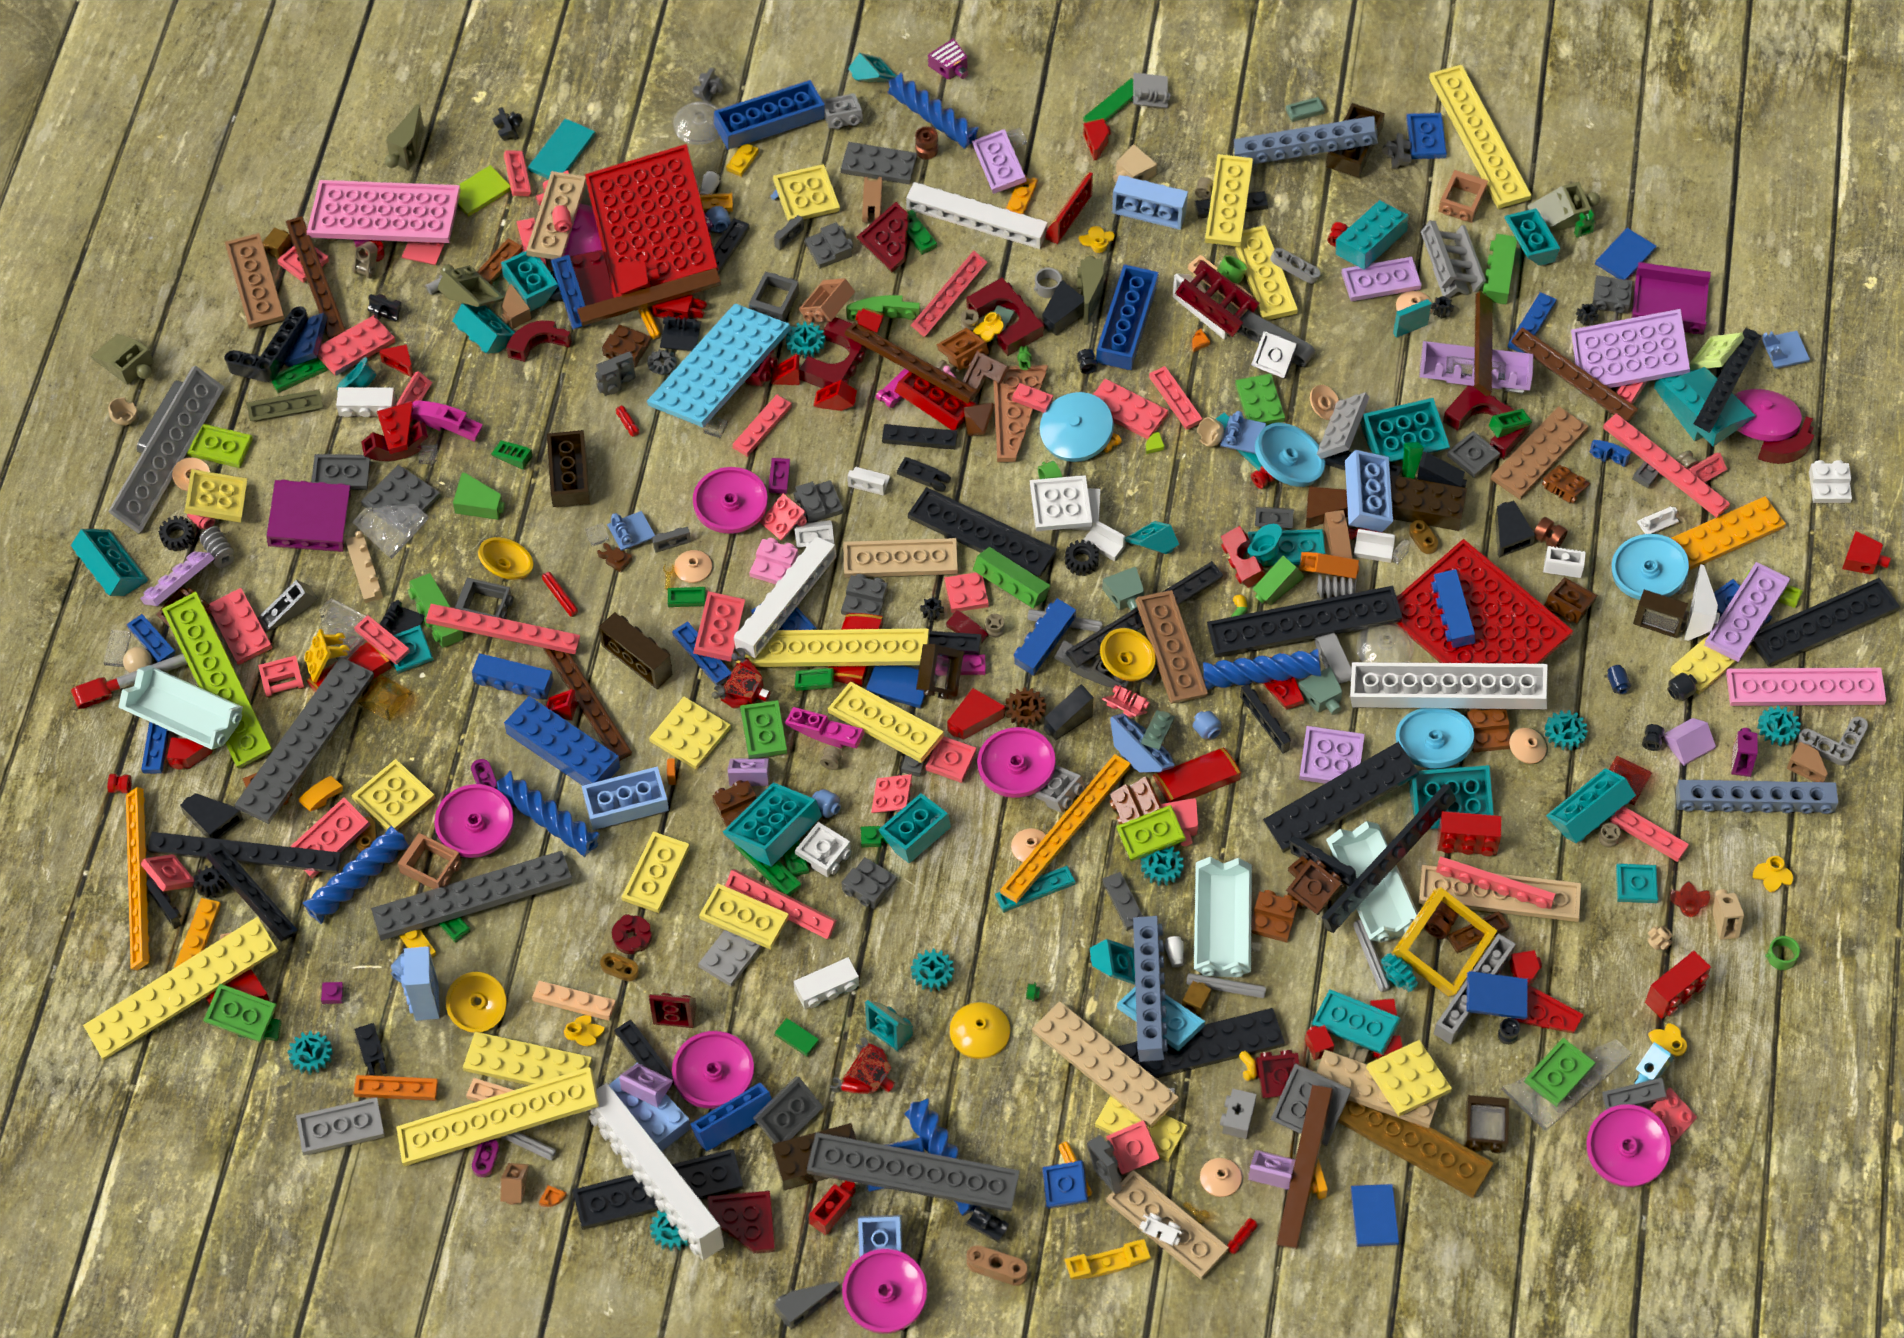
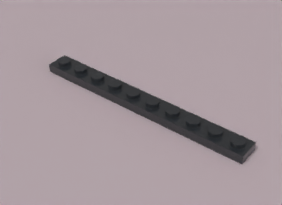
M1747 327L1742 332L1744 336L1743 341L1727 360L1693 423L1709 433L1713 429L1761 338V335Z
M1211 561L1162 592L1172 590L1178 606L1222 579L1224 575L1214 562ZM1138 607L1068 649L1065 654L1075 667H1080L1100 654L1101 643L1109 632L1119 628H1128L1135 631L1143 628L1144 625Z
M1444 784L1321 917L1329 932L1334 933L1434 825L1441 817L1442 811L1446 812L1456 801L1451 786Z
M159 832L151 833L148 846L150 853L174 854L175 856L207 859L206 855L208 852L223 845L238 863L337 874L339 873L342 859L340 852Z

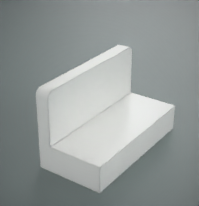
M855 467L853 471L850 470L847 476L848 487L879 495H884L890 480L889 475Z
M1093 519L1091 530L1083 540H1085V543L1091 541V545L1094 543L1100 554L1115 561L1125 548V536Z
M831 520L806 523L804 526L795 524L794 526L797 547L807 546L815 537L834 543Z
M1358 529L1353 557L1391 563L1395 535Z

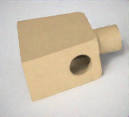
M1132 145L1116 162L1117 174L1113 176V179L1116 183L1119 175L1146 181L1156 176L1157 164L1137 146Z
M1720 889L1715 892L1716 897L1713 906V916L1719 940L1739 938L1744 918L1741 905L1735 893H1727V890Z

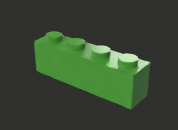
M1496 233L1495 241L1491 240L1489 251H1493V254H1489L1487 265L1491 266L1490 269H1486L1485 279L1488 280V283H1484L1483 293L1493 300V303L1507 304L1517 244L1515 236Z
M991 547L977 555L973 571L1033 609L1046 599L1050 588L1048 583Z
M429 573L410 580L409 597L411 600H415L419 614L425 616V624L428 628L432 629L434 640L439 642L442 648L462 641L463 631L426 623V617L431 604L450 607L432 575Z

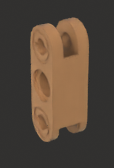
M864 177L862 223H868L869 212H875V220L881 215L882 177H878L877 180H869L868 177Z
M979 1245L972 1246L967 1251V1267L972 1272L1014 1286L1022 1285L1027 1279V1265L1019 1258ZM1000 1263L1002 1266L1000 1268H994L992 1267V1264Z

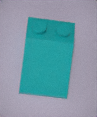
M871 1000L865 1002L866 1029L898 1052L913 1035L912 1023L908 1019H902L898 1016L896 1011L890 1006L886 1007L882 1003Z

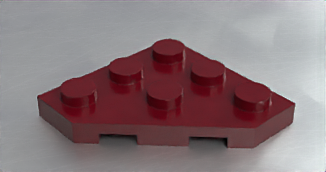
M897 202L891 205L857 236L858 241L891 273L905 262L909 215Z
M770 1190L708 1196L709 1213L724 1231L754 1254L775 1252Z

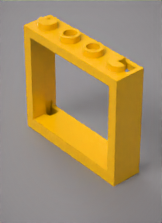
M1442 887L1433 890L1392 951V954L1397 958L1401 957L1415 972L1449 997L1458 993L1467 978V973L1474 970L1475 964L1485 954L1484 950L1486 947H1489L1494 941V935L1497 930ZM1441 901L1485 934L1452 984L1409 951V948Z

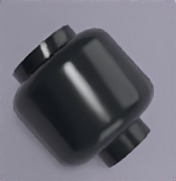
M1682 672L1669 680L1667 690L1674 700L1684 701L1696 692L1695 685L1697 681L1693 675H1687Z

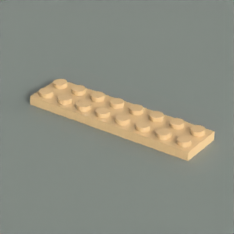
M1422 865L1419 904H1425L1433 890L1442 887L1470 910L1500 911V913L1574 922L1579 920L1581 883L1497 874L1555 893L1552 907L1548 909L1540 908L1529 902H1521L1508 895H1500L1493 890L1481 889L1479 886L1471 883H1463L1453 877H1444L1436 872V866Z
M1060 1001L1032 1028V1032L1137 1118L1141 1121L1145 1120L1150 1128L1179 1101L1176 1094Z

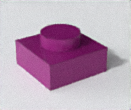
M322 982V1004H342L343 982Z

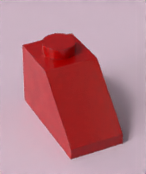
M1104 119L1083 123V136L1094 161L1098 160L1108 144L1109 135H1111L1110 127L1106 125Z
M839 380L817 390L813 406L843 411L854 406L857 390L843 380Z
M171 737L167 760L170 767L175 769H190L212 754L213 749H209L190 739Z
M1535 950L1511 954L1509 964L1513 977L1527 979L1528 989L1536 980L1539 969L1542 968L1541 959L1536 956Z

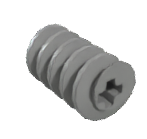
M218 526L210 527L200 535L201 544L207 553H211L214 557L213 562L217 568L226 567L234 561V550Z
M1318 575L1317 593H1319L1320 599H1323L1325 594H1327V598H1331L1332 595L1336 597L1352 594L1356 591V581L1353 583L1350 577L1347 583H1345L1344 577H1341L1338 582L1336 576L1330 581L1329 575H1326L1324 580H1322L1321 575Z

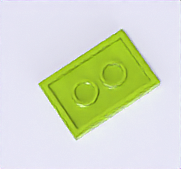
M489 165L458 184L460 185V195L457 206L469 217L510 192L511 187Z
M203 424L187 454L190 457L240 468L252 443L253 436Z
M1171 805L1116 826L1131 862L1158 850L1160 851L1186 841Z

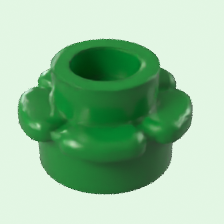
M1036 982L1034 984L1028 983L1026 999L1032 1000V1002L1039 998L1040 987L1036 986Z

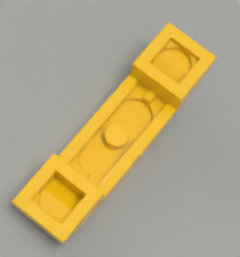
M1141 1239L1125 1243L1122 1248L1090 1256L1082 1254L1066 1258L1064 1261L1070 1279H1087L1131 1268L1149 1260L1151 1257L1145 1240Z

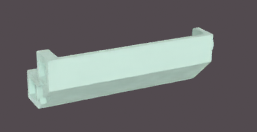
M150 665L138 668L134 686L122 690L119 708L209 749L224 746L239 725L243 708Z
M1369 821L1364 822L1354 831L1339 829L1326 839L1333 856L1343 864L1353 867L1356 870L1357 878L1388 846L1379 824ZM1397 865L1356 908L1369 939L1380 943L1403 936L1418 914Z
M1208 857L1196 862L1194 970L1202 973L1204 976L1241 977L1243 974L1251 972L1252 865L1240 858L1222 863L1212 857Z

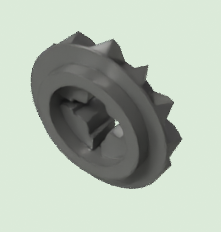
M659 348L657 352L652 351L651 356H648L647 363L652 372L667 374L674 370L677 360L673 352H669L668 349L661 350ZM660 358H663L664 365L660 362Z

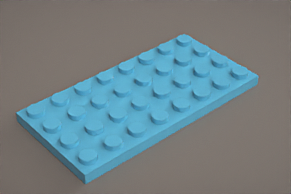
M734 304L647 400L648 406L704 428L768 354L791 330L790 324Z

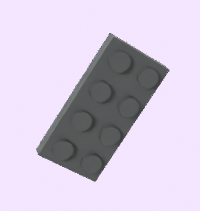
M848 142L841 165V173L872 179L882 177L884 181L910 185L917 153Z

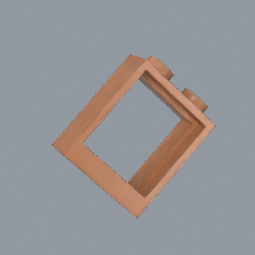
M1454 170L1440 200L1438 212L1472 223L1486 193L1488 180ZM1453 187L1477 194L1472 207L1448 200Z
M846 278L823 280L799 310L803 314V318L809 323L832 321L855 293V290Z
M418 833L398 862L400 873L432 889L449 885L451 876L461 866L459 852ZM425 849L449 860V863L437 880L413 868Z

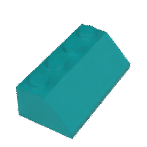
M81 529L71 544L76 555L80 557L86 568L90 570L96 581L101 584L109 596H125L148 581L147 577L109 529Z
M1605 768L1546 816L1565 838L1578 843L1591 831L1597 829L1607 818L1612 817L1622 806L1627 805L1636 795L1625 777Z

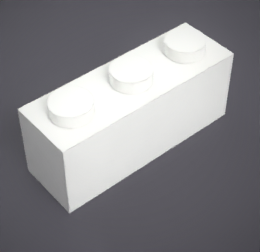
M338 387L336 404L338 414L344 417L378 416L377 411L395 406L394 388Z
M849 957L794 981V990L804 1009L814 1008L825 1000L835 999L839 994L851 992L859 986V976Z

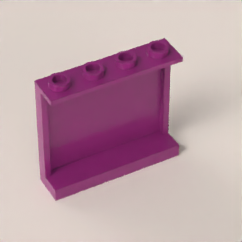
M1639 262L1635 277L1631 318L1681 309L1684 332L1703 335L1707 323L1705 320L1711 272Z
M286 479L275 480L266 535L267 545L269 547L343 552L349 498H351L350 485L341 483L327 484L325 482H299Z

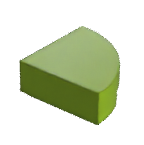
M1159 432L1154 433L1148 438L1146 454L1164 450V444Z

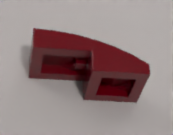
M956 610L946 622V627L956 633L981 634V644L988 637V633L959 610Z

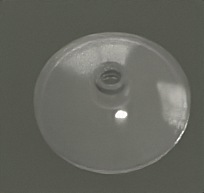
M695 101L682 106L676 112L673 119V128L676 135L681 140L696 145L707 144L716 140L720 135L714 126V111L720 108L705 101Z
M1391 623L1363 629L1357 638L1356 649L1362 662L1409 663L1413 656L1414 643L1413 639L1401 627Z

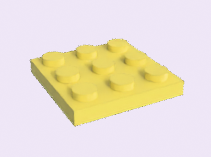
M824 164L773 176V182L788 221L794 219L797 215L801 216L804 220L840 211V206Z
M191 469L184 513L241 523L247 478Z
M683 697L649 737V740L697 770L731 729V726L688 698Z
M395 759L352 795V799L387 831L390 826L396 830L401 828L435 799V795Z
M1420 1040L1370 1062L1366 1067L1398 1117L1438 1099L1452 1090Z

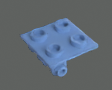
M1236 411L1229 418L1221 446L1256 454L1255 441L1259 433L1266 426V423L1244 419L1243 413Z
M642 511L624 518L614 513L611 516V523L607 524L621 551L648 541L655 536Z

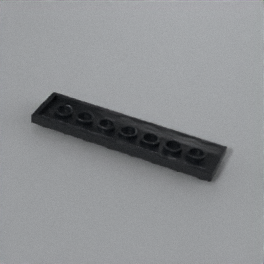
M928 487L924 489L908 513V519L948 538H956L957 542L980 553L991 547L1038 578L1042 576L1057 553V548Z
M1877 578L1760 629L1751 643L1766 665L1770 667L1898 611L1900 606L1882 580Z
M1397 742L1269 815L1263 821L1284 853L1290 850L1289 840L1293 836L1304 840L1309 839L1419 775V772L1400 743Z
M1269 1008L1205 1024L1179 1051L1167 1044L1164 1060L1140 1062L1137 1041L1117 1046V1048L1154 1078H1160L1237 1059L1243 1051L1253 1055L1285 1046V1042L1274 1010Z
M734 1148L671 1164L699 1200L706 1199L708 1196H717L744 1189ZM633 1174L573 1189L582 1230L659 1210L655 1203V1198L647 1195L644 1184L642 1182L638 1183Z

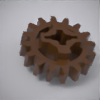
M1023 687L1021 692L1019 689H1016V694L1010 692L1009 698L1005 700L1006 717L1011 718V723L1018 722V727L1024 724L1025 728H1028L1029 723L1035 726V721L1041 722L1042 717H1045V698L1040 697L1039 691L1033 693V688L1026 691V687Z

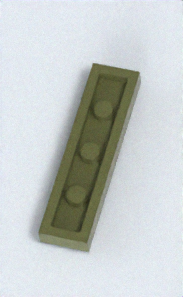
M320 389L246 402L250 421L323 408Z

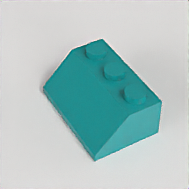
M1537 208L1505 215L1504 218L1528 259L1539 266L1555 262L1560 247Z
M525 251L501 262L504 278L509 285H513L530 308V311L545 305L558 287V283L540 257L527 256Z
M462 303L452 320L460 331L465 332L469 339L477 343L481 347L480 349L487 354L501 352L507 347L510 338L515 333L511 327L486 305L476 307Z
M920 793L879 829V832L898 856L907 863H911L949 830L951 824L948 813Z

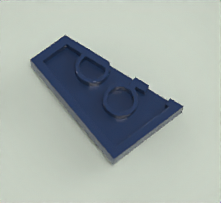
M324 313L314 315L308 319L284 362L287 367L317 358L328 318Z

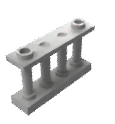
M1430 220L1421 230V234L1441 288H1448L1454 280L1470 282L1473 292H1477L1486 280L1466 226L1461 225L1456 233L1439 231L1436 221ZM1443 239L1455 240L1456 246L1444 245ZM1448 253L1460 254L1462 260L1450 259ZM1453 267L1465 268L1467 274L1455 273Z

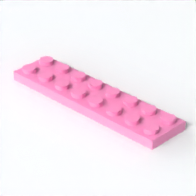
M1881 668L1727 669L1726 671L1730 706L1885 705L1886 703Z

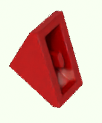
M407 344L381 349L379 353L382 363L411 378L414 374Z
M796 354L778 364L775 369L772 368L771 383L774 385H800V355Z
M571 689L549 697L546 707L563 719L573 721L578 705L575 690Z

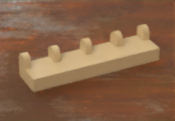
M357 531L355 533L356 536L347 538L345 541L364 602L368 603L382 599L383 596L363 532Z

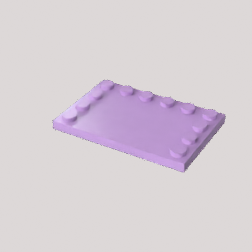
M1681 309L1571 330L1576 365L1608 388L1690 372Z

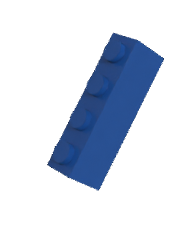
M1457 570L1434 574V582H1431L1433 593L1438 595V598H1436L1438 610L1442 609L1443 612L1440 617L1442 625L1447 627L1445 631L1447 642L1451 641L1452 648L1474 644L1475 633Z
M1058 598L1054 603L1051 602L1048 605L1044 617H1040L1037 620L1036 628L1033 632L1027 634L1024 639L1025 643L1022 647L1019 646L1013 655L1015 665L1033 676L1076 618V609Z
M480 653L472 670L473 681L478 685H488L498 690L512 691L518 695L525 694L535 699L541 698L546 700L554 681L552 671Z
M758 1083L691 1123L697 1142L706 1151H709L742 1130L752 1126V1124L756 1123L753 1117L772 1100L770 1092L761 1083Z

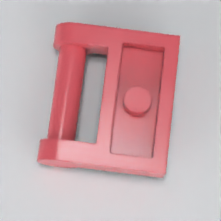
M296 655L258 665L266 697L284 690L304 687ZM291 677L296 678V680L277 684L274 686L269 685V683L280 681L283 679Z

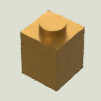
M275 227L262 242L265 253L277 259L284 255L292 246L289 233Z
M1192 981L1182 1000V1006L1200 1017L1210 999L1211 988L1202 982Z

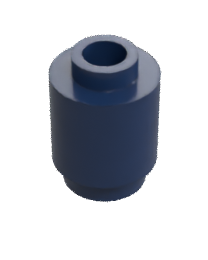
M1621 665L1610 667L1607 670V677L1613 692L1618 694L1627 693L1631 688V682L1625 668H1622Z

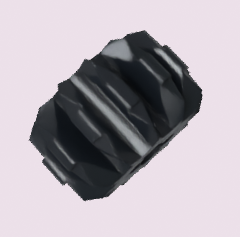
M205 865L204 870L198 869V875H194L195 882L193 885L200 896L204 895L208 899L210 895H213L216 898L217 893L223 894L222 888H227V880L213 865L211 868Z

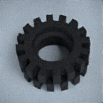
M173 516V520L169 517L167 518L168 522L164 520L162 522L163 526L160 525L159 537L163 546L167 547L168 550L173 549L176 552L178 548L180 551H183L182 547L184 546L186 549L189 548L188 543L192 545V540H195V532L187 518L184 519L183 516H180L179 519L177 516ZM180 529L184 531V534L179 538L174 539L170 537L174 530Z
M1082 539L1081 543L1076 540L1075 545L1071 542L1065 551L1066 568L1070 569L1072 574L1076 572L1077 576L1082 573V576H1086V572L1089 575L1092 574V570L1095 571L1099 563V550L1096 548V545L1094 543L1091 545V541L1085 543V540ZM1085 554L1089 556V559L1080 562L1075 559V556Z

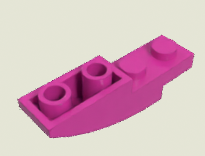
M429 401L413 402L412 419L418 422L422 421L425 425L440 431L441 428H444L475 442L482 429L483 424L467 418V413L462 410Z
M795 707L792 708L785 721L786 725L794 730L841 749L843 745L857 749L865 734L862 728L829 720L826 715Z

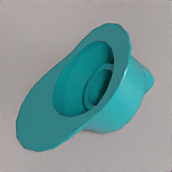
M367 357L363 358L341 380L337 390L338 387L366 388L376 377V372L367 364Z
M1274 523L1260 528L1247 549L1248 553L1255 556L1262 564H1267L1269 560L1278 554V542L1282 535V528Z

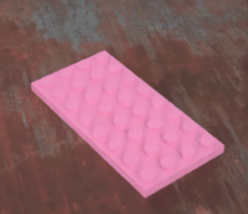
M320 180L307 235L311 238L449 243L460 195V185Z

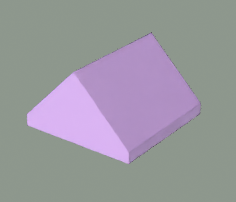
M1695 718L1664 733L1662 738L1683 766L1716 748L1708 723Z
M769 758L730 759L728 766L729 786H732L739 780L743 782L748 780L751 786H768Z
M638 1063L622 1073L619 1078L622 1091L655 1107L659 1106L673 1080Z
M1255 1150L1248 1180L1289 1190L1295 1159Z

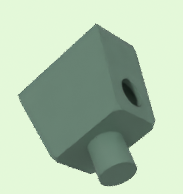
M1136 567L1103 579V591L1119 610L1128 607L1130 610L1137 607L1136 598L1144 596V589Z
M1331 667L1322 670L1321 676L1312 675L1299 682L1298 687L1302 697L1317 712L1328 708L1330 713L1335 715L1341 711L1338 703L1342 698V690Z

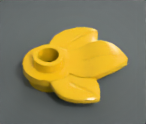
M1092 226L1089 228L1087 235H1081L1078 239L1083 246H1091L1094 252L1102 253L1106 251L1108 243L1114 240V233L1112 231L1104 232L1099 226Z
M995 312L987 314L984 322L979 323L973 330V333L981 335V339L986 343L991 341L994 335L1001 333L1004 328L1001 316Z
M1779 856L1769 857L1766 863L1758 864L1753 871V879L1763 880L1764 887L1771 893L1777 891L1781 883L1791 885L1793 881L1792 872L1785 867L1784 860Z
M584 1015L566 1025L564 1036L568 1040L576 1041L579 1045L592 1046L596 1044V1038L603 1034L605 1028L592 1024L591 1016Z
M1668 1023L1665 1030L1655 1029L1648 1033L1652 1043H1657L1673 1056H1681L1687 1050V1043L1681 1037L1680 1029L1674 1024ZM1679 1043L1680 1047L1674 1048L1673 1045Z

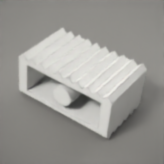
M1548 546L1543 572L1581 578L1585 552Z

